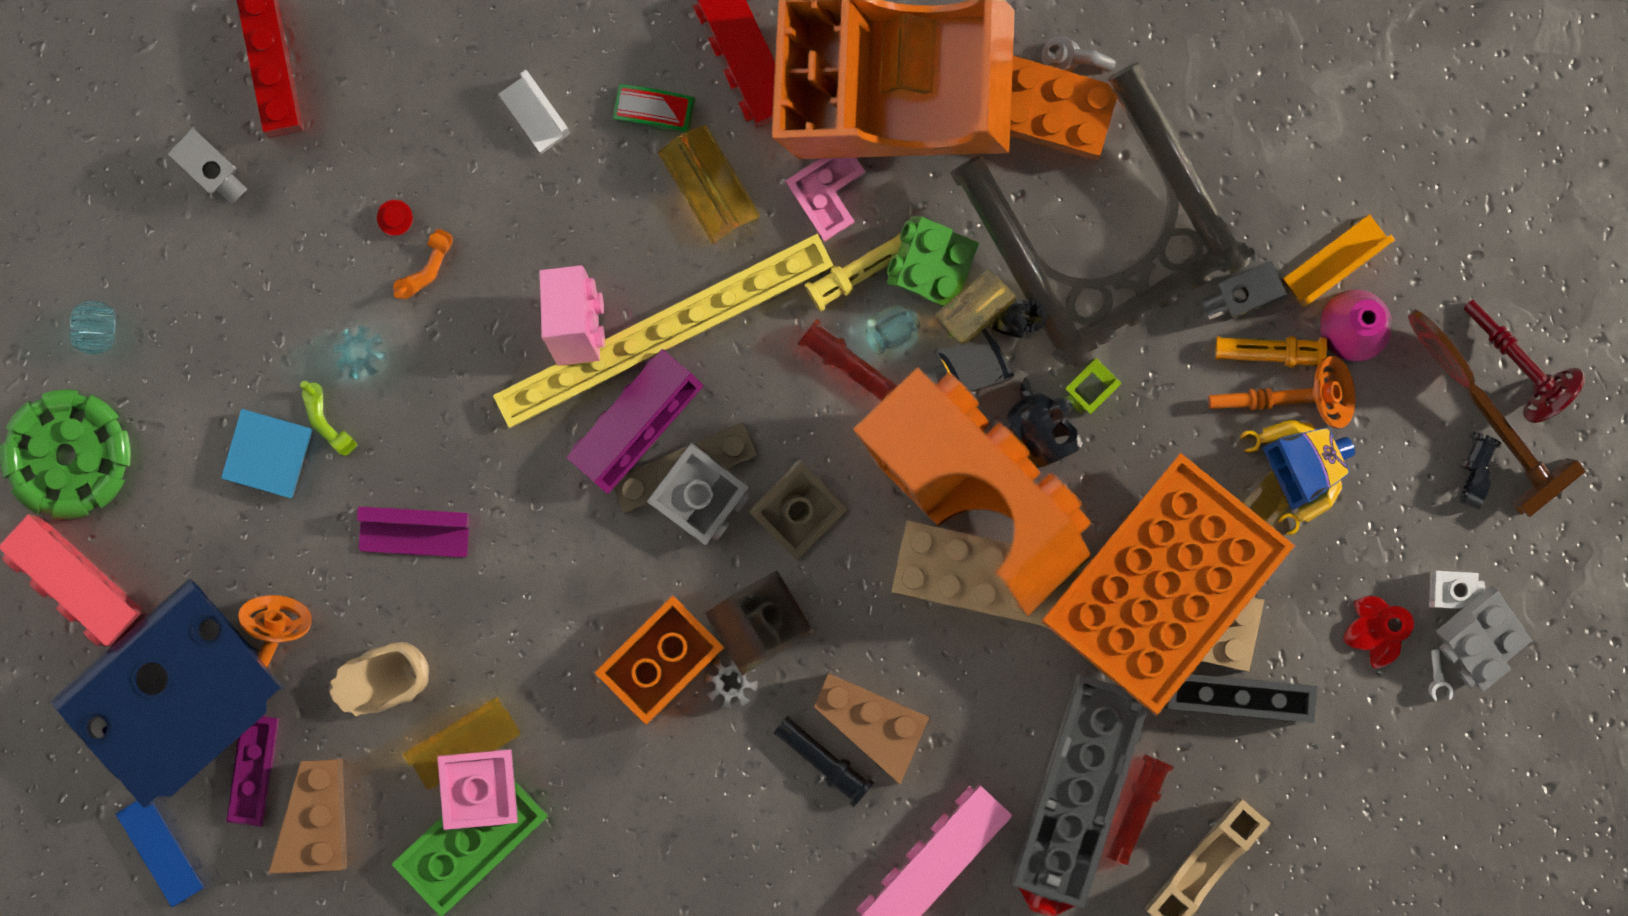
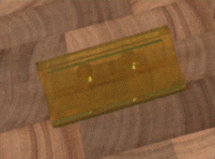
M706 125L678 135L657 152L712 244L722 241L739 227L751 223L760 217L759 212Z
M496 697L404 752L403 756L409 766L414 767L426 789H432L440 784L437 756L495 751L518 737L521 732L501 698Z

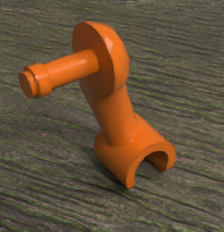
M437 229L435 233L430 235L427 246L433 248L427 264L419 272L395 281L393 285V295L395 298L408 299L436 278L443 258L453 242V237L450 233Z

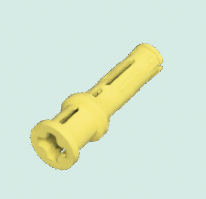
M900 233L845 267L834 266L830 269L831 273L814 283H805L804 287L819 312L824 311L825 305L842 295L849 296L854 291L853 286L887 267L892 257L898 254L902 243Z

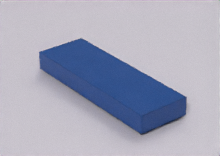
M135 801L117 812L116 816L170 906L174 907L205 887L154 802H151L152 805L150 807L143 808L138 801Z

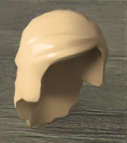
M407 642L389 643L382 647L373 648L357 658L350 659L338 668L337 676L330 681L332 685L330 694L333 702L344 713L352 712L354 716L382 712L400 703L411 702L417 694L422 692L428 684L429 665L425 656L417 647Z

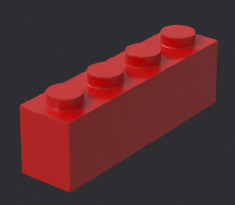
M236 0L263 133L268 138L303 132L304 128L278 0Z
M696 0L697 3L692 5L694 13L700 25L707 23L712 36L708 37L707 40L715 57L717 58L722 55L728 68L722 71L730 89L738 88L743 101L738 102V106L745 121L753 120L756 128L772 122L776 62L747 1Z

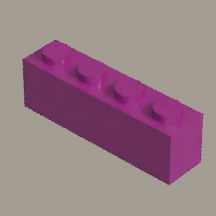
M661 349L656 356L648 360L644 370L636 379L624 387L620 397L613 405L598 417L596 424L590 431L574 444L572 451L566 458L606 494H609L704 385L670 354Z

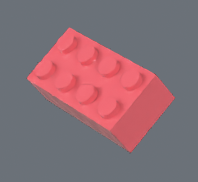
M27 515L0 544V550L5 553L2 560L15 572L27 573L32 578L29 582L30 586L43 597L48 595L54 598L59 603L56 609L71 622L75 620L86 627L83 634L98 647L101 645L104 647L112 646L148 615L144 609L42 517Z

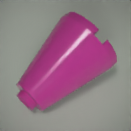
M1359 289L1347 290L1333 297L1323 309L1320 321L1321 337H1326L1328 350L1341 359L1349 361L1368 360L1378 355L1388 344L1392 334L1391 314L1386 304L1375 294Z

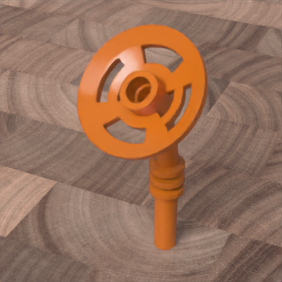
M1328 356L1323 358L1317 366L1313 388L1272 391L1271 388H1265V391H1263L1262 388H1258L1257 392L1255 389H1249L1248 393L1208 395L1207 402L1209 409L1249 407L1250 410H1256V407L1259 410H1263L1264 407L1272 409L1274 405L1315 402L1326 424L1338 429L1347 426L1353 417L1355 410V387L1346 364L1339 357ZM1326 366H1329L1334 370L1333 372H1323ZM1324 378H1327L1328 382L1324 383ZM1342 393H1343V404L1341 405L1339 402H1340L1341 399H1342ZM1336 414L1337 418L1331 419L1327 415Z
M266 595L253 598L243 604L238 613V622L247 634L264 641L258 656L268 668L279 642L292 641L305 635L311 627L312 615L304 604L293 598ZM267 609L256 614L254 618L250 617L251 614L258 610ZM280 609L288 610L299 618L292 621Z

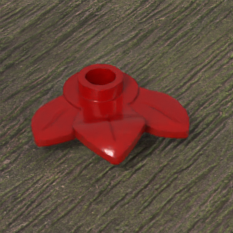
M1369 595L1355 600L1354 607L1360 618L1348 626L1344 633L1343 641L1353 648L1369 650L1372 668H1382L1389 665L1400 655L1402 641L1407 639L1413 632L1414 619L1412 614L1402 606H1389L1382 598ZM1391 618L1401 620L1402 628L1395 631L1389 627V620Z

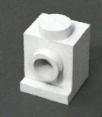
M1431 571L1429 608L1463 609L1485 591V582L1478 581L1479 573ZM1458 583L1465 586L1466 592L1463 597H1458L1454 593V587Z

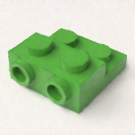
M911 216L910 221H907L901 230L900 240L902 243L898 254L892 257L888 265L887 274L889 278L886 284L948 310H955L979 242L953 232V229L922 216Z

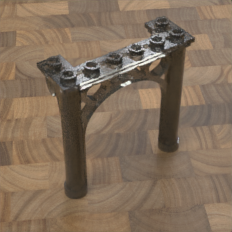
M1139 62L1121 69L1106 81L1113 93H1115L1164 181L1167 194V210L1163 226L1153 244L1140 258L1129 266L1115 273L1094 278H1078L1057 272L1048 266L1035 251L982 155L966 161L950 172L956 185H961L1027 301L1035 300L1044 304L1043 308L1047 311L1048 318L1046 321L1048 322L1044 325L1043 329L1055 351L1051 354L1055 360L1066 366L1072 364L1074 367L1084 364L1093 357L1091 352L1099 348L1098 345L1105 344L1118 335L1115 330L1127 323L1130 327L1139 324L1148 318L1147 311L1157 305L1160 308L1171 305L1180 298L1179 292L1189 286L1192 290L1201 287L1210 281L1209 274L1216 270L1224 273L1229 270L1230 274L1240 271L1249 264L1248 258L1256 254L1252 247L1246 246L1244 242L1234 239L1144 81L1145 73ZM1179 202L1192 223L1194 231L1189 228L1175 227ZM1188 236L1193 243L1191 255L1181 262L1171 263L1165 254L1170 237ZM1204 245L1208 253L1202 256ZM1156 257L1163 267L1176 271L1149 287V276L1156 267L1152 261ZM1137 274V282L1128 279ZM1048 277L1059 283L1072 286L1066 298L1065 307ZM1113 285L1114 290L1128 288L1136 296L1112 309L1113 297L1111 291L1105 286ZM1084 288L1097 289L1103 296L1101 309L1090 316H1080L1075 309V302ZM1074 322H1078L1085 326L1077 330Z

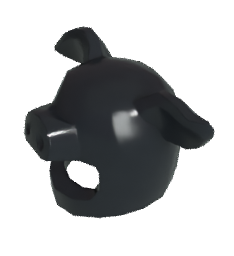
M1024 378L1020 386L1021 400L1007 413L1004 426L1028 450L1030 455L1027 458L1036 468H1040L1077 452L1083 445V441L1078 430L1066 419L1073 407L1072 403L1064 396L1053 400L1042 393L1033 394L1030 381ZM1069 436L1062 444L1055 441V438Z

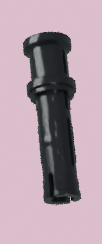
M787 716L781 723L792 732V735L780 726L777 727L773 734L777 735L812 764L813 767L825 775L824 781L827 782L826 785L829 787L834 786L850 799V805L855 807L875 782L871 779H864L853 770L848 759H837L830 751L797 725L791 717Z

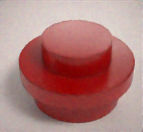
M389 200L378 209L377 223L384 233L391 236H399L406 233L412 226L413 213L405 202Z

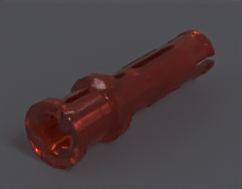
M816 319L798 342V345L800 347H808L822 358L824 365H834L882 402L897 385L846 347L847 343L844 338H836L820 326L821 321Z
M1144 754L1142 758L1145 763L1137 782H1132L1130 788H1132L1131 792L1134 793L1112 847L1106 856L1117 861L1123 848L1118 861L1127 866L1130 863L1129 860L1153 802L1158 803V800H1161L1163 795L1160 791L1168 772H1173L1175 767L1147 754Z

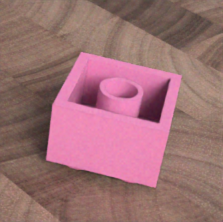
M583 265L540 270L542 339L557 366L600 361V348L605 347V333L603 326H599L598 314L604 313V302L602 293H597L594 278L588 277Z

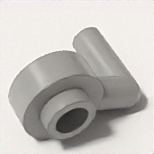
M1064 36L1051 38L1045 44L1042 51L1044 65L1072 72L1078 64L1093 65L1107 72L1113 71L1116 66L1113 58L1095 50L1080 49L1075 41ZM1060 48L1061 54L1055 59L1056 52Z

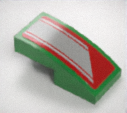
M619 84L613 119L618 122L652 126L661 130L689 133L696 98L664 90Z

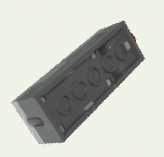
M1077 674L1010 882L1013 886L1018 887L1030 910L1047 916H1057L1076 906L1083 909L1085 907L1148 710L1121 687L1082 674Z

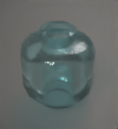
M893 304L869 318L865 337L869 346L877 355L883 354L889 358L895 357L917 344L919 338L918 329L921 327V324L913 310H906L899 304Z

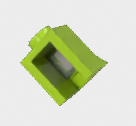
M1095 358L1065 389L1070 393L1067 399L1080 414L1085 409L1092 414L1122 383Z

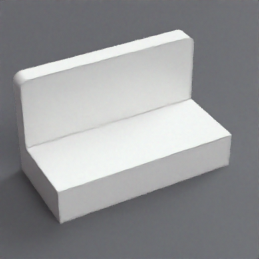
M524 70L520 73L522 78L500 92L499 96L539 153L542 154L568 136L570 132L527 70Z

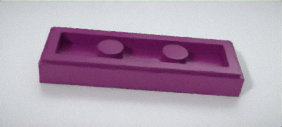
M263 716L238 738L226 822L264 827L279 718Z

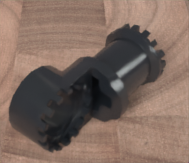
M1016 300L1009 304L1005 311L997 310L992 330L1005 335L1023 338L1025 332L1035 333L1044 328V325L1048 322L1046 321L1048 318L1047 311L1043 308L1044 304H1041L1039 301ZM1022 313L1029 315V319L1027 317H1024Z
M1471 431L1470 438L1472 441L1465 459L1460 460L1459 463L1460 467L1471 471L1468 476L1469 479L1466 480L1467 484L1463 487L1466 491L1462 490L1461 494L1464 496H1460V502L1480 509L1491 484V479H1489L1491 470L1489 466L1496 448H1500L1502 442L1493 437L1489 439L1488 435L1484 438L1483 433Z

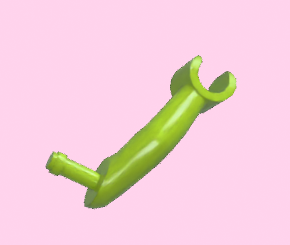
M302 381L300 387L303 389L302 397L310 425L340 455L347 456L356 448L357 443L345 430L338 434L327 423L323 415L322 387L315 382L308 383L307 381Z

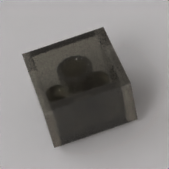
M778 571L729 596L705 612V615L742 676L815 633Z

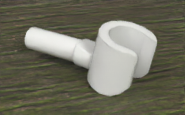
M1431 650L1434 681L1429 685V695L1437 702L1436 689L1439 686H1446L1447 699L1451 700L1453 688L1444 679L1440 650Z

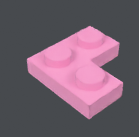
M857 158L818 159L785 180L786 185L824 243L855 224L850 213L838 197L837 192L865 175L866 172Z

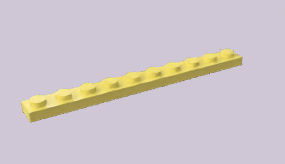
M816 234L605 339V347L600 348V361L559 366L555 364L493 395L508 427L511 429L656 356L661 349L667 351L831 269L834 265L819 235Z

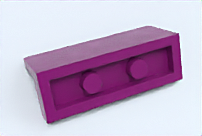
M358 506L357 521L360 522V551L464 558L468 555L469 513Z

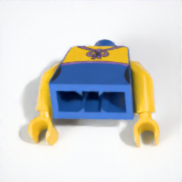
M1286 420L1263 428V432L1259 434L1251 430L1242 433L1240 440L1250 436L1257 440L1255 447L1244 450L1247 454L1258 452L1263 443L1268 444L1263 447L1264 453L1291 510L1298 508V512L1295 514L1284 513L1278 519V523L1287 517L1295 520V527L1287 531L1286 535L1295 534L1301 522L1304 520L1309 522L1333 506L1342 490L1341 480L1349 474V468L1345 460L1355 455L1354 444L1348 437L1335 440L1330 429H1316L1310 423L1296 420Z

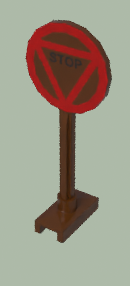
M1415 309L1408 315L1411 327L1427 351L1454 380L1467 389L1474 405L1526 472L1524 474L1533 486L1511 503L1520 515L1525 513L1528 517H1531L1586 472L1578 460L1566 458L1551 471L1547 469L1542 461L1538 462L1487 394L1475 385L1474 374L1468 363L1446 334L1424 313Z

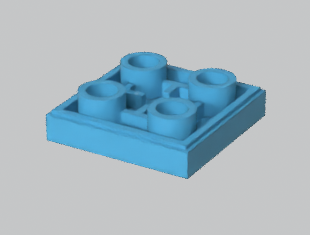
M241 409L221 479L293 499L313 429Z

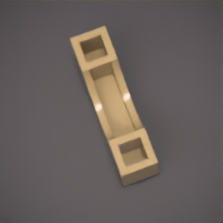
M1237 798L1143 909L1151 916H1192L1218 879L1241 855L1248 851L1271 823L1243 799Z

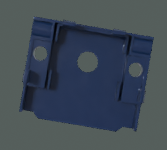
M189 578L58 692L50 702L102 764L121 781L143 808H148L152 805L151 802L158 796L172 797L261 719L267 712V700L277 691L285 689V687L259 659L258 652L243 638L194 580ZM214 620L219 627V632L215 639L209 641L202 635V626L206 621ZM146 663H158L167 672V686L157 695L145 694L137 686V672ZM97 717L104 719L107 724V732L101 738L94 736L91 731V724Z

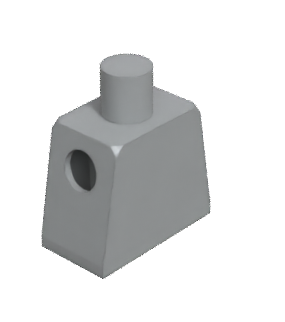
M194 128L168 153L208 193L213 195L218 191L232 205L247 190L232 175L237 168ZM210 162H213L220 169L219 175L214 179L204 172L205 166Z

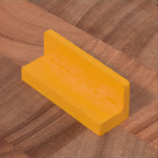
M1369 214L1284 277L1282 281L1302 308H1305L1395 241L1391 234L1387 237Z

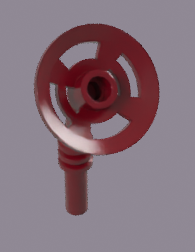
M1471 300L1465 305L1464 311L1489 335V342L1494 344V347L1499 349L1502 355L1507 354L1534 383V391L1523 409V416L1528 422L1539 423L1546 421L1563 411L1574 401L1585 384V374L1579 368L1565 369L1554 375L1545 374L1517 344L1518 339L1504 325L1499 326L1475 300ZM1565 374H1572V378L1569 379ZM1533 404L1537 409L1530 410V405Z

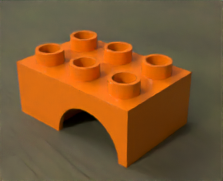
M778 0L772 138L797 159L1009 153L1015 10L1006 0H967L946 5H909L884 0Z
M917 367L853 430L879 468L938 527L949 518L972 510L997 512L1014 521V540L1010 553L996 574L1002 579L1012 594L1018 608L1028 617L1091 557L1080 536L1091 522L1079 509L1081 506L1079 500L1052 473H1049L1038 485L1033 482L1041 474L1040 471L1027 458L1030 455L1028 450L1003 424L999 422L987 434L983 432L990 425V422L977 408L979 405L978 401L951 373L948 372L937 384H934Z

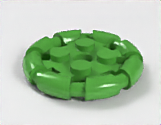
M59 389L41 394L42 398L33 403L28 401L14 413L5 428L8 429L5 443L0 444V466L4 479L8 478L13 487L11 493L23 506L38 515L41 512L52 515V519L73 520L89 516V511L99 506L103 508L110 503L125 482L122 478L126 466L130 467L131 447L127 430H122L117 421L120 419L117 413L106 402L94 395H90V397L79 394L78 390ZM75 408L85 411L83 422L72 419ZM50 411L55 420L43 425L39 415ZM105 428L110 438L101 443L96 432ZM23 434L33 437L28 443L29 451L18 448ZM69 444L75 450V459L68 465H62L57 460V451L61 446ZM102 458L112 461L108 475L98 472ZM31 467L36 478L26 482L21 471ZM89 484L92 494L81 498L78 489ZM49 488L61 490L57 501L46 498Z

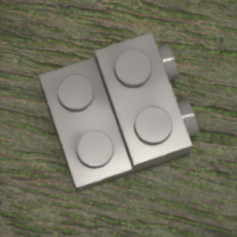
M691 442L648 498L647 502L706 545L711 538L717 541L729 525L724 521L733 509L739 512L751 495L746 492L749 488L747 481L721 462L718 463Z
M1492 585L1435 631L1443 642L1440 646L1443 654L1453 664L1457 662L1461 669L1457 671V674L1470 689L1476 686L1483 692L1511 670L1507 661L1533 641L1500 592Z

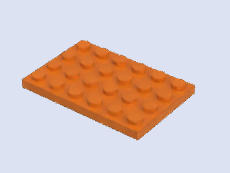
M1180 453L1045 616L1042 623L1157 716L1295 545Z

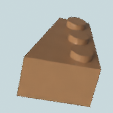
M829 673L814 705V708L894 780L901 784L929 720L928 716Z
M343 759L306 760L300 762L268 874L335 871L347 868Z

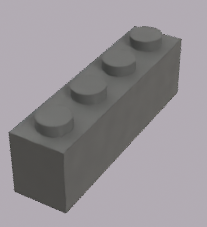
M1190 674L1164 706V709L1314 723L1318 686Z

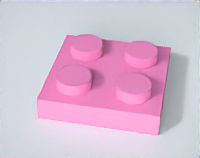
M512 749L437 756L444 830L518 823Z

